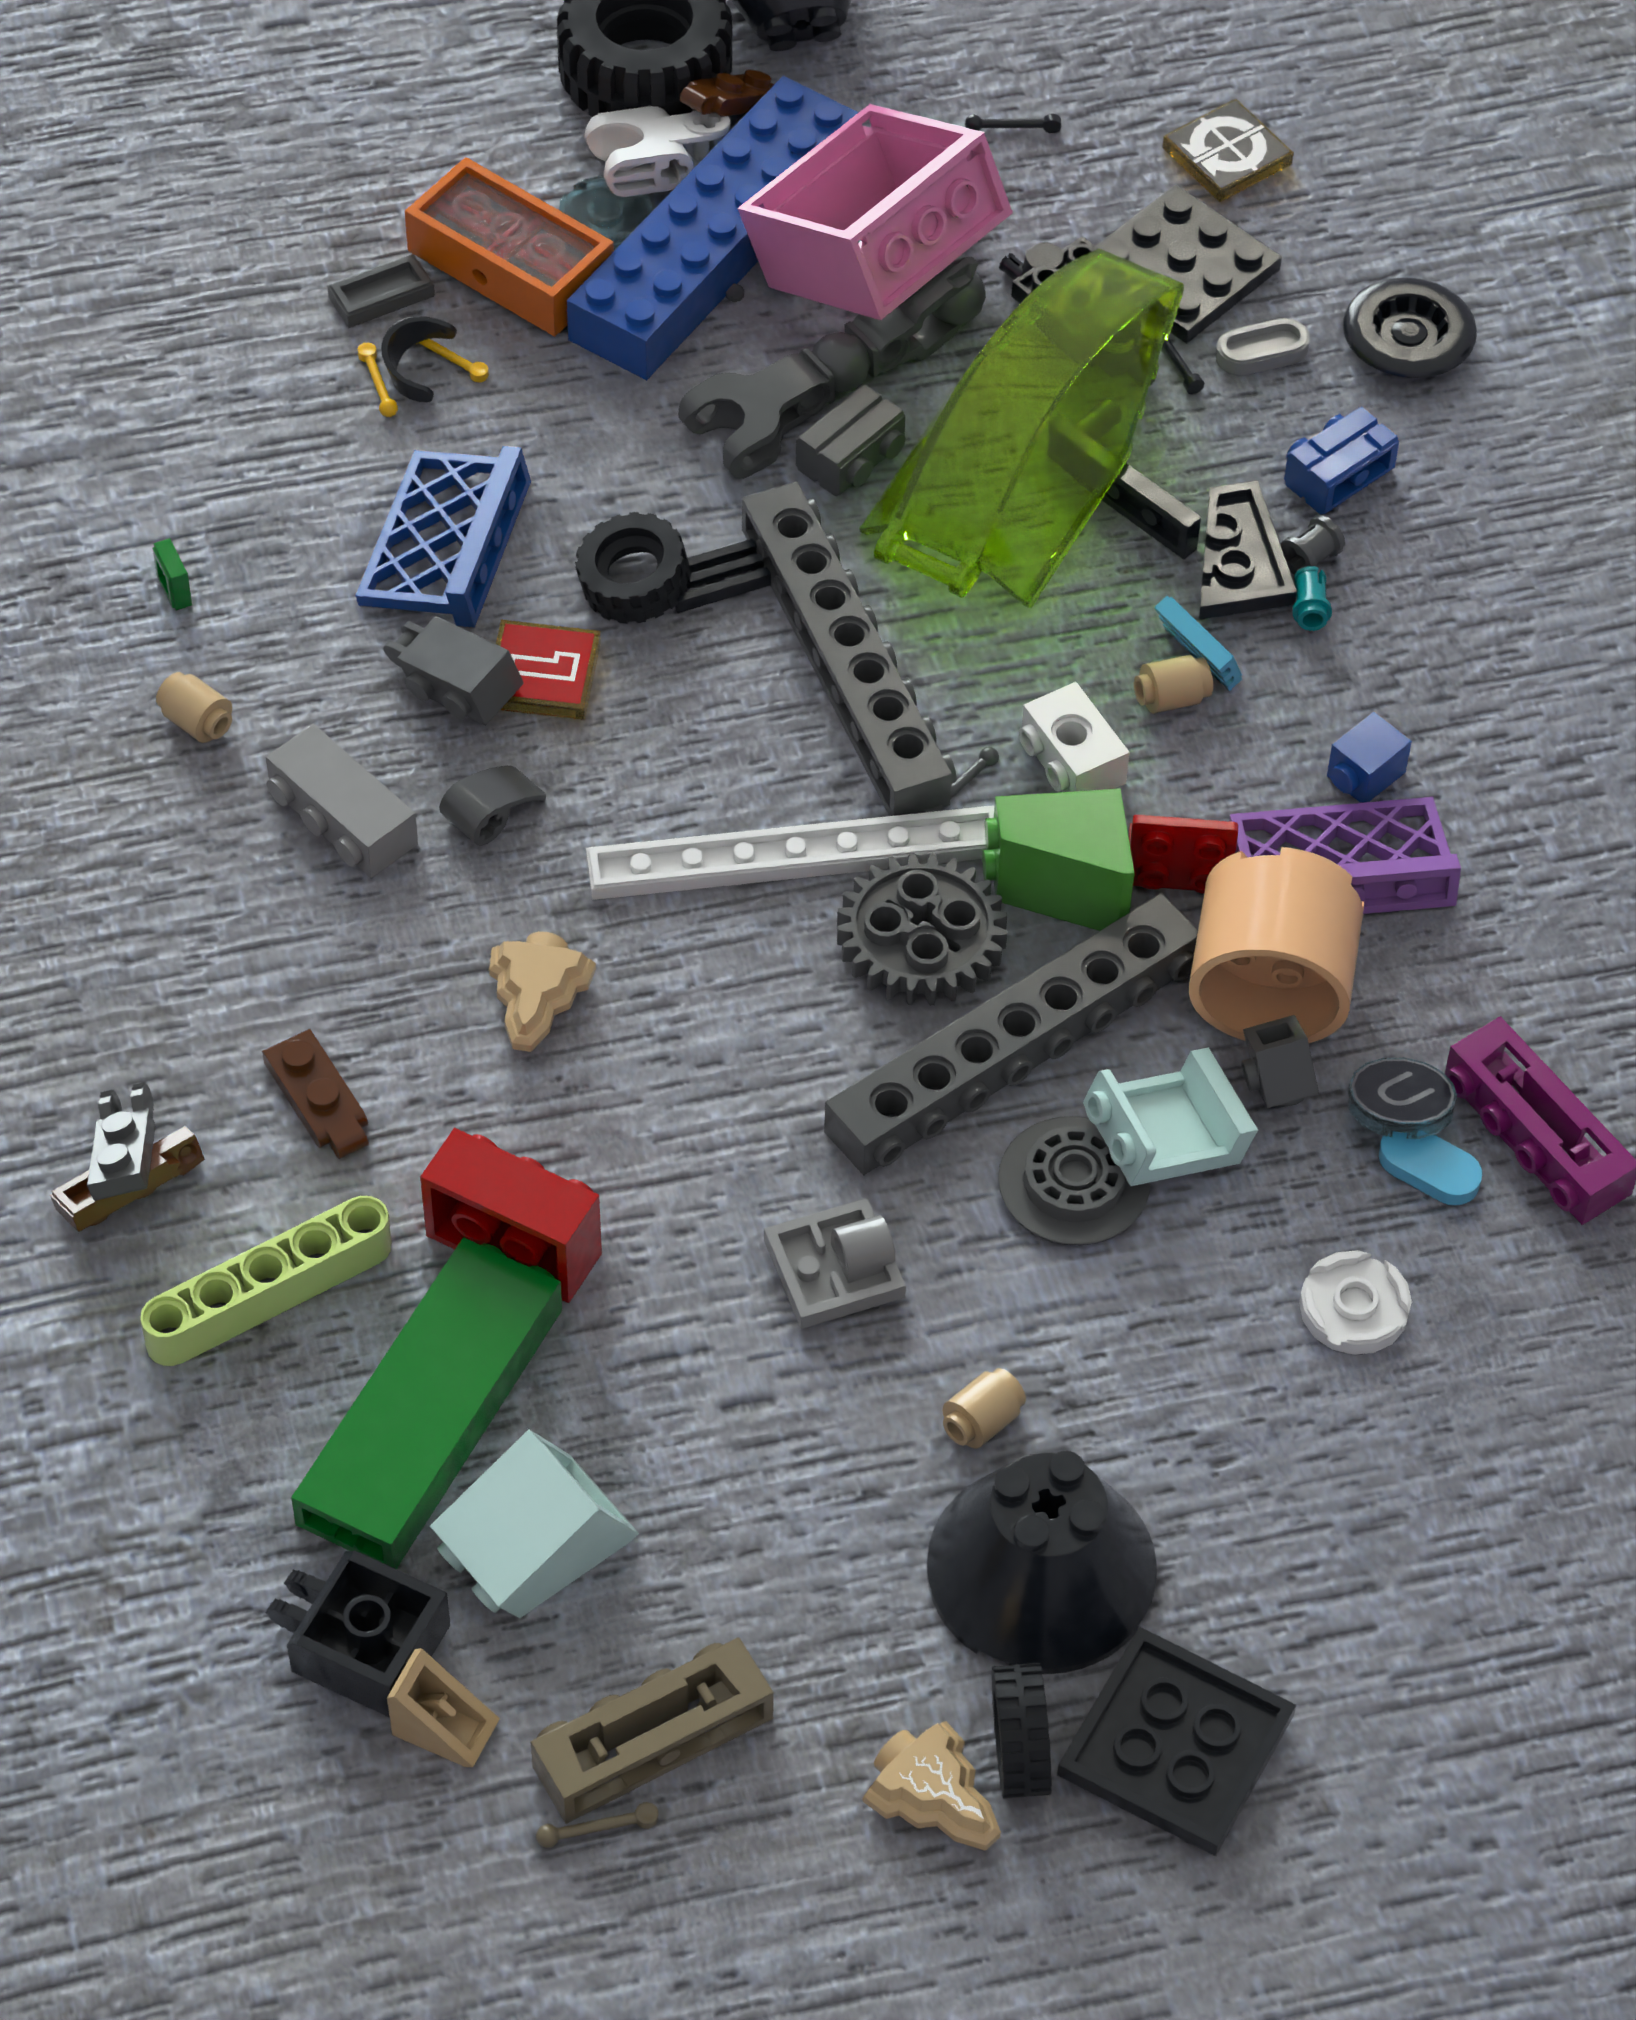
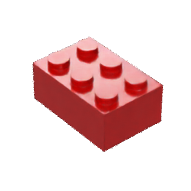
M454 1127L420 1176L427 1237L452 1249H456L464 1237L479 1245H493L500 1249L508 1258L525 1266H539L550 1272L556 1280L561 1281V1297L564 1302L570 1303L602 1255L599 1194L594 1193L588 1185L579 1180H567L547 1171L539 1162L532 1158H519L498 1148L494 1142L479 1134L470 1135Z

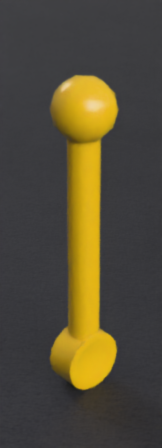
M431 339L418 342L468 371L472 381L481 383L488 379V366L485 363H472Z
M369 342L362 343L357 348L358 358L368 366L381 400L379 411L385 417H392L398 411V404L389 397L375 361L377 358L376 346Z

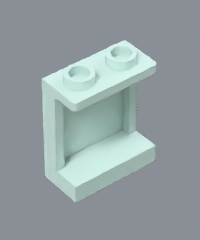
M1209 1047L1190 1051L1180 1072L1118 1084L1110 1069L1098 1071L1083 1101L1089 1120L1096 1125L1109 1148L1113 1162L1120 1167L1130 1186L1240 1164L1258 1131Z

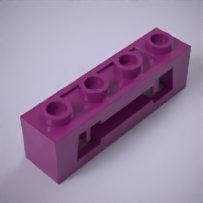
M1501 1016L1450 1046L1444 1077L1451 1083L1453 1093L1457 1097L1465 1099L1480 1115L1486 1129L1491 1134L1500 1136L1515 1152L1517 1161L1525 1171L1531 1174L1534 1173L1550 1190V1194L1559 1208L1569 1211L1581 1225H1584L1632 1195L1636 1183V1159ZM1505 1047L1526 1067L1525 1071L1504 1051ZM1586 1132L1607 1155L1602 1156L1584 1136Z

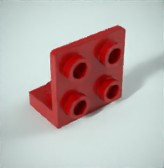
M1134 815L1128 834L1134 867L1133 886H1142L1153 890L1168 888L1194 890L1204 893L1207 877L1214 866L1236 852L1238 823Z

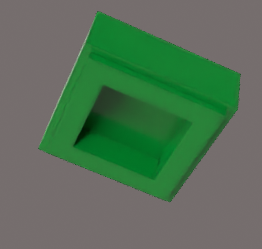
M168 538L153 543L154 547L152 549L156 575L172 608H175L177 611L192 606L188 573L171 539Z

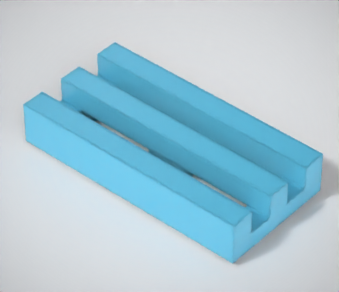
M1166 596L1154 607L1159 614L1160 620L1163 622L1164 628L1195 658H1205L1212 675L1229 691L1242 680V673L1234 656L1172 597Z

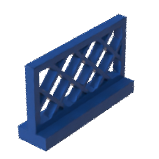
M503 446L499 457L414 450L355 595L358 605L452 614L456 626L475 628L531 483L522 448ZM424 468L440 469L446 472V474L425 485L420 481ZM476 473L490 474L488 480L471 489L463 481ZM456 485L462 494L439 505L433 496ZM426 501L432 510L409 521L405 516L406 511ZM472 505L476 510L474 516L455 525L449 516ZM439 521L448 529L427 541H424L419 534L422 530ZM411 537L417 546L394 558L390 553L392 546ZM457 541L462 547L460 552L441 562L435 555V552ZM427 558L433 567L410 579L404 569ZM394 574L403 582L388 591L375 590L377 583ZM441 578L447 583L443 596L422 594L420 589Z

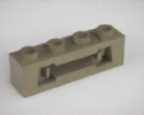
M739 1637L725 1644L713 1643L700 1650L692 1661L672 1671L671 1669L656 1671L648 1676L640 1687L622 1696L614 1694L604 1697L596 1702L588 1713L568 1723L567 1721H558L544 1728L536 1739L530 1741L532 1767L565 1824L772 1720L774 1692ZM700 1698L697 1707L688 1711V1704ZM616 1748L617 1756L605 1761V1758L608 1756L607 1752Z

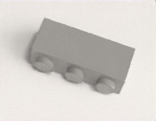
M311 724L266 756L269 778L267 788L272 797L282 806L289 805L301 816L303 823L315 836L323 835L335 846L337 853L346 864L351 867L357 865L371 879L418 845L416 813L315 724Z

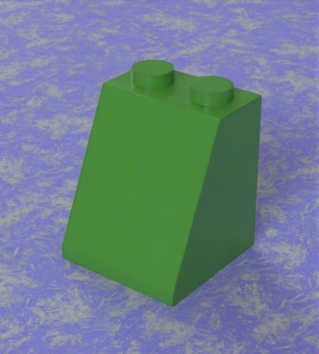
M1121 788L995 796L994 818H985L987 850L982 852L984 880L994 881L995 895H1001L1002 903L1098 931L1130 913L1134 867Z

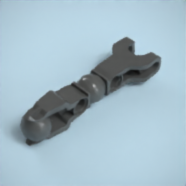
M964 257L953 261L882 320L859 314L852 322L849 321L844 324L845 332L825 335L814 345L812 351L805 347L801 349L800 353L785 356L755 374L717 373L709 377L682 397L678 410L679 419L689 430L699 435L718 428L735 429L736 431L725 440L723 446V465L738 479L755 474L777 460L781 451V440L784 434L816 415L828 403L834 402L835 393H844L856 389L866 380L867 374L874 378L879 375V372L889 371L915 357L918 360L928 358L953 338L959 328L974 319L981 312L986 299L984 284L976 272L978 262L973 257Z

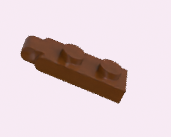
M746 70L745 74L739 75L719 73L716 78L689 82L681 92L680 102L703 115L716 113L721 117L746 114L775 84L771 83L772 78L768 74L757 70Z
M311 1029L305 1030L262 1051L264 1064L319 1148L329 1144L336 1157L341 1159L369 1145L368 1138L362 1129L368 1125L367 1117Z

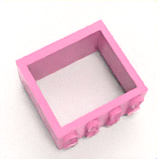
M872 104L866 106L738 207L769 288L877 320L885 318L1013 213L984 132ZM870 120L871 127L862 126L865 121Z

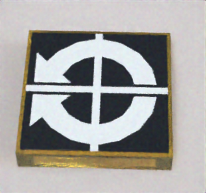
M1237 99L1164 135L1162 148L1218 202H1222L1292 165L1294 155L1293 151Z

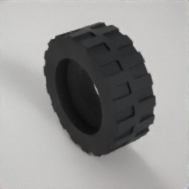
M629 512V515L621 516L619 514L611 517L610 520L604 523L602 521L595 526L591 533L586 534L583 538L582 546L578 547L576 553L578 561L575 562L576 571L585 599L588 600L594 612L598 611L603 618L609 621L614 619L618 623L646 622L647 619L653 617L656 619L664 615L663 612L669 608L673 609L678 604L677 599L687 591V581H690L691 577L690 565L680 533L677 529L672 528L669 521L666 519L661 520L657 518V515L651 513L644 515L639 514V512ZM644 552L651 553L656 558V570L640 581L616 583L609 575L610 566L623 556Z
M1040 1663L992 1666L994 1731L1002 1798L1051 1795L1052 1777L1049 1726Z

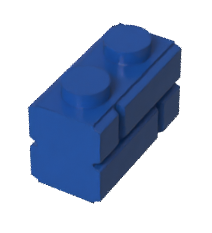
M1362 406L1345 417L1341 414L1335 415L1326 423L1322 432L1309 440L1307 438H1300L1290 447L1286 455L1285 484L1300 498L1304 497L1306 503L1320 515L1326 514L1395 468L1399 447L1398 436L1384 424L1379 425L1377 418Z

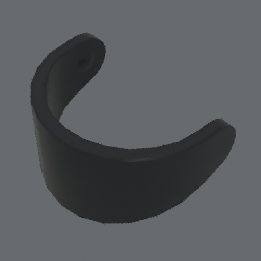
M414 316L395 323L387 330L381 345L382 358L395 388L401 395L418 402L427 403L433 400L434 392L430 388L405 379L397 372V367L403 354L414 344L431 338H455L457 329L452 324L431 317Z

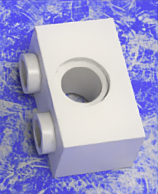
M1077 682L1023 705L1022 728L1019 729L1020 742L1026 753L1030 756L1035 755L1043 765L1047 779L1055 791L1073 792L1116 789L1126 784L1130 752Z

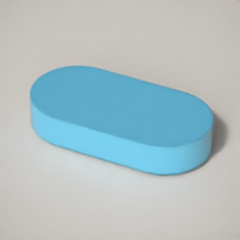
M1404 1123L1389 1128L1381 1139L1379 1161L1382 1167L1394 1177L1448 1205L1468 1203L1478 1194L1482 1180L1481 1166L1472 1155L1414 1124Z

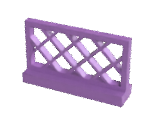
M1433 797L1230 814L1229 821L1238 823L1236 853L1242 851L1247 858L1263 855H1280V852L1276 850L1286 841L1304 851L1325 857L1352 875L1351 885L1357 891L1361 901H1364L1363 914L1456 906L1461 867L1457 854L1450 853ZM1424 816L1426 823L1416 831L1398 821L1404 817ZM1365 821L1375 826V828L1366 836L1348 827L1351 822ZM1314 825L1324 830V832L1314 840L1297 830L1301 826ZM1264 830L1274 836L1265 844H1262L1247 836L1245 831ZM1386 833H1389L1406 843L1396 851L1378 841ZM1338 837L1355 847L1347 855H1344L1327 845ZM1417 848L1433 855L1409 857ZM1366 853L1381 859L1379 861L1358 862Z

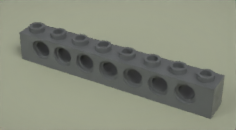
M798 482L743 497L742 531L747 540L753 538L756 544V552L760 553L763 557L764 568L768 567L771 573L770 586L889 816L924 813L925 809L934 808L941 804L943 807L950 806L951 784L957 780L953 761L948 753L941 754L936 744V733L931 719L927 715L921 716L916 707L917 699L912 683L908 678L902 679L898 673L894 650L888 641L882 642L879 637L875 614L869 605L863 606L858 597L859 590L855 576L850 569H843L840 563V554L836 540L831 533H824L821 527L819 509L814 499H806Z
M1160 893L825 1102L824 1132L863 1176L878 1166L885 1167L892 1164L902 1155L905 1149L922 1138L927 1140L935 1137L945 1128L949 1121L965 1111L968 1113L976 1111L986 1103L992 1094L1006 1085L1014 1086L1019 1084L1030 1074L1033 1068L1049 1058H1060L1070 1050L1076 1041L1090 1032L1099 1033L1112 1023L1117 1015L1132 1006L1140 1007L1154 996L1157 990L1171 981H1181L1191 974L1198 929ZM970 1061H980L982 1063H972ZM935 1087L939 1088V1090H930L927 1088ZM885 1114H895V1115H897V1116H896V1117H887V1116H884V1115H885Z

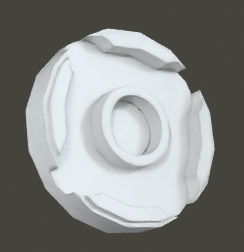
M1358 1250L1336 1252L1319 1260L1311 1268L1309 1275L1305 1279L1299 1300L1302 1321L1313 1337L1332 1350L1352 1355L1375 1353L1392 1345L1406 1328L1412 1303L1408 1283L1395 1266L1384 1260L1383 1264L1378 1260L1371 1259L1370 1253Z

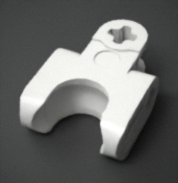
M647 106L599 113L588 122L584 136L591 152L598 159L606 161L603 175L609 189L617 196L629 197L673 190L730 131V118L728 116L721 117L716 113L703 115L698 111L669 116L660 107Z

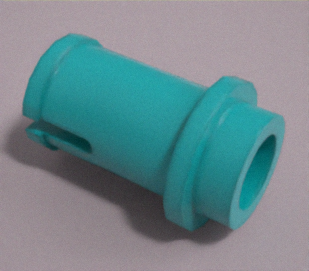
M1316 566L1303 567L1294 576L1297 601L1293 605L1292 616L1301 628L1308 631L1322 629L1332 617V606L1326 598L1327 577L1323 570L1318 573V567Z

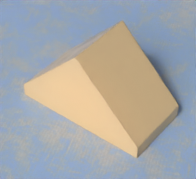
M422 1648L413 1651L387 1697L393 1736L466 1768L475 1765L500 1720L496 1714Z

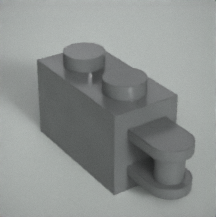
M437 616L425 628L407 621L401 627L402 635L395 642L388 641L383 647L387 657L396 665L402 667L406 676L405 685L417 698L423 701L432 699L444 705L454 716L460 719H464L467 716L485 726L524 684L509 650Z

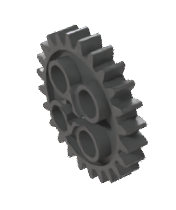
M910 853L908 865L901 866L893 856L889 857L888 871L884 872L875 865L869 866V880L856 876L854 878V892L845 891L843 894V908H838L837 945H842V961L852 962V976L854 978L868 974V990H874L881 984L886 985V999L891 1000L899 991L906 992L908 1005L914 1003L917 994H925L929 1005H935L936 993L943 992L952 1002L956 1001L958 986H961L970 993L975 992L976 977L989 981L991 978V966H1000L1002 949H1006L1007 912L1001 911V895H991L990 880H984L975 884L976 869L974 867L967 869L962 874L957 872V859L955 858L951 859L945 867L938 866V859L935 853L930 855L926 864H919L916 855Z

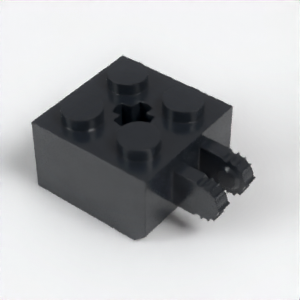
M355 1550L345 1551L326 1582L299 1570L293 1569L284 1584L294 1596L312 1604L308 1611L275 1598L265 1612L276 1625L294 1633L287 1644L291 1672L389 1718L387 1697L413 1651L422 1648L432 1657L451 1626L447 1592Z

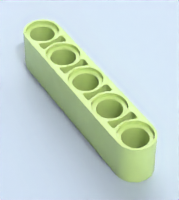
M372 1196L351 1198L155 1296L145 1304L141 1310L140 1317L149 1357L154 1362L163 1366L182 1364L380 1264L388 1257L392 1246L389 1213L386 1205ZM364 1229L373 1230L369 1233H358V1231ZM316 1253L325 1254L324 1256L318 1258L309 1257L310 1255ZM266 1278H275V1279H276V1280H274V1281H272V1282H269V1283H261V1282H259V1281H261V1280H263V1279H266ZM216 1303H227L225 1306L219 1308L210 1307L211 1305ZM166 1328H177L173 1332L160 1333V1331Z

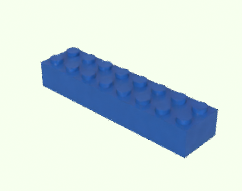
M782 76L567 299L568 340L647 381L726 297V291L733 284H738L758 262L738 207L859 112Z

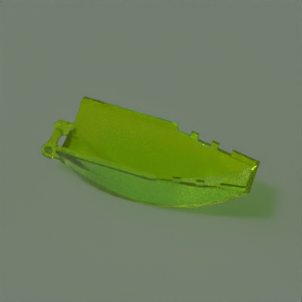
M1100 248L1073 260L1043 281L1009 315L959 378L859 528L860 532L865 535L882 533L874 549V558L885 564L894 561L949 586L948 590L950 593L961 598L969 593L980 574L984 572L1016 600L1021 601L1022 605L1031 609L1130 457L1133 448L1132 438L1138 420L1143 418L1146 408L1145 398L1151 380L1156 378L1159 369L1158 358L1164 340L1169 338L1184 292L1183 283ZM907 539H910L960 563L957 567L952 566L904 543Z

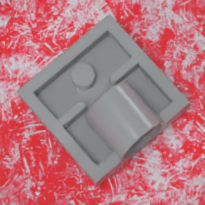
M868 1198L764 1228L765 1245L801 1329L905 1298L906 1285L895 1262V1249L889 1228L881 1215L875 1216Z

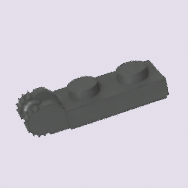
M146 1082L133 1085L130 1096L133 1112L130 1113L122 1111L120 1099L116 1091L114 1092V1089L100 1092L101 1095H99L98 1101L100 1120L96 1122L87 1187L94 1201L147 1189L156 1125L153 1120L154 1104L152 1093Z

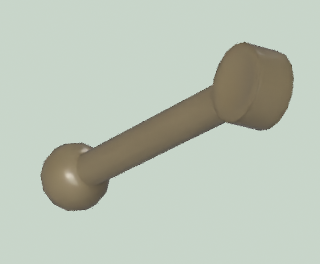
M643 1802L637 1806L635 1812L558 1828L552 1824H544L537 1830L536 1839L544 1848H551L560 1839L637 1824L644 1829H650L657 1824L659 1812L653 1803Z

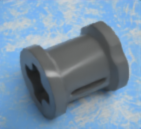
M1316 515L1310 520L1308 528L1297 537H1287L1280 545L1289 570L1295 575L1303 567H1317V564L1326 557L1340 554L1345 546V538L1341 529L1329 517Z

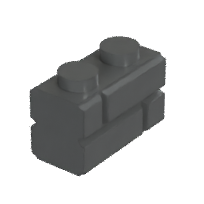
M864 384L796 439V466L798 471L814 482L817 480L821 487L836 497L851 485L855 487L861 486L869 478L874 466L884 458L888 460L895 458L902 450L906 441L905 415L903 410L887 399L885 401L882 400L880 394Z

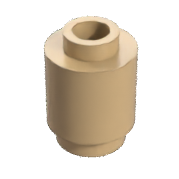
M1184 655L1143 664L1139 675L1134 678V691L1141 706L1146 705L1147 709L1152 714L1200 704L1203 698L1212 695L1213 677L1205 658H1194L1192 655Z
M173 673L164 680L157 692L156 703L161 707L163 716L201 743L219 739L231 726L232 703L230 700L193 674Z
M997 1368L993 1372H983L943 1405L944 1429L948 1436L957 1444L978 1449L1019 1416L1020 1407L1026 1402L1025 1392L1019 1381L1004 1369Z

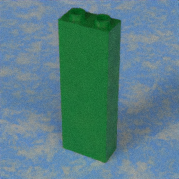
M463 1237L292 1495L295 1525L348 1551L355 1550L397 1569L562 1312L561 1281L556 1280L550 1272L539 1266L528 1267L508 1258L500 1249L493 1245H479Z

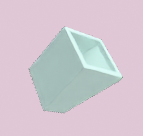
M530 1429L430 1525L432 1530L443 1541L437 1549L444 1559L460 1573L466 1569L477 1581L471 1588L477 1598L494 1613L501 1608L518 1618L523 1617L629 1544L639 1534L571 1455Z

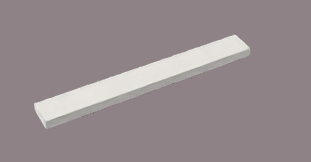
M994 805L587 847L586 861L592 900L865 872L869 871V866L871 865L884 870L888 869V858L892 856L901 866L908 865L910 853L916 855L919 864H926L932 853L937 855L938 864L948 863L953 858L957 859V862L982 859L983 850H987L985 818H994Z

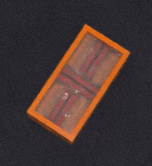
M467 157L462 159L405 210L407 248L410 253L554 337L568 325L567 299L614 252V242Z

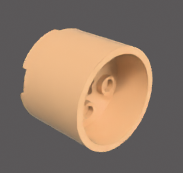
M1281 847L1280 855H1263L1248 858L1240 851L1226 857L1214 866L1207 877L1189 982V997L1197 1013L1216 1029L1244 1041L1243 1029L1292 1015L1296 1016L1308 1038V1043L1321 1040L1336 1032L1344 1024L1350 1011L1364 911V901H1361L1357 891L1351 885L1352 875L1325 857L1287 847Z

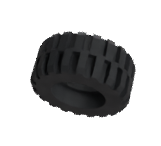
M564 0V4L559 8L557 16L558 68L562 86L571 96V100L581 110L588 109V114L591 117L604 112L647 106L660 107L669 116L696 111L680 102L681 92L688 83L693 80L716 78L719 73L731 74L732 72L731 10L726 4V0ZM637 40H655L670 44L651 50H637L620 46Z

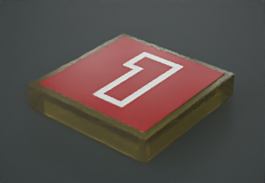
M501 619L496 645L509 650L524 684L500 710L585 720L601 644V631Z

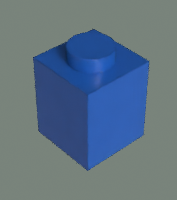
M1373 712L1332 744L1327 777L1332 780L1333 784L1341 792L1350 794L1360 803L1370 802L1406 773L1412 741Z

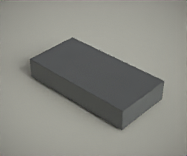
M414 254L327 286L328 297L348 328L435 296L434 284Z

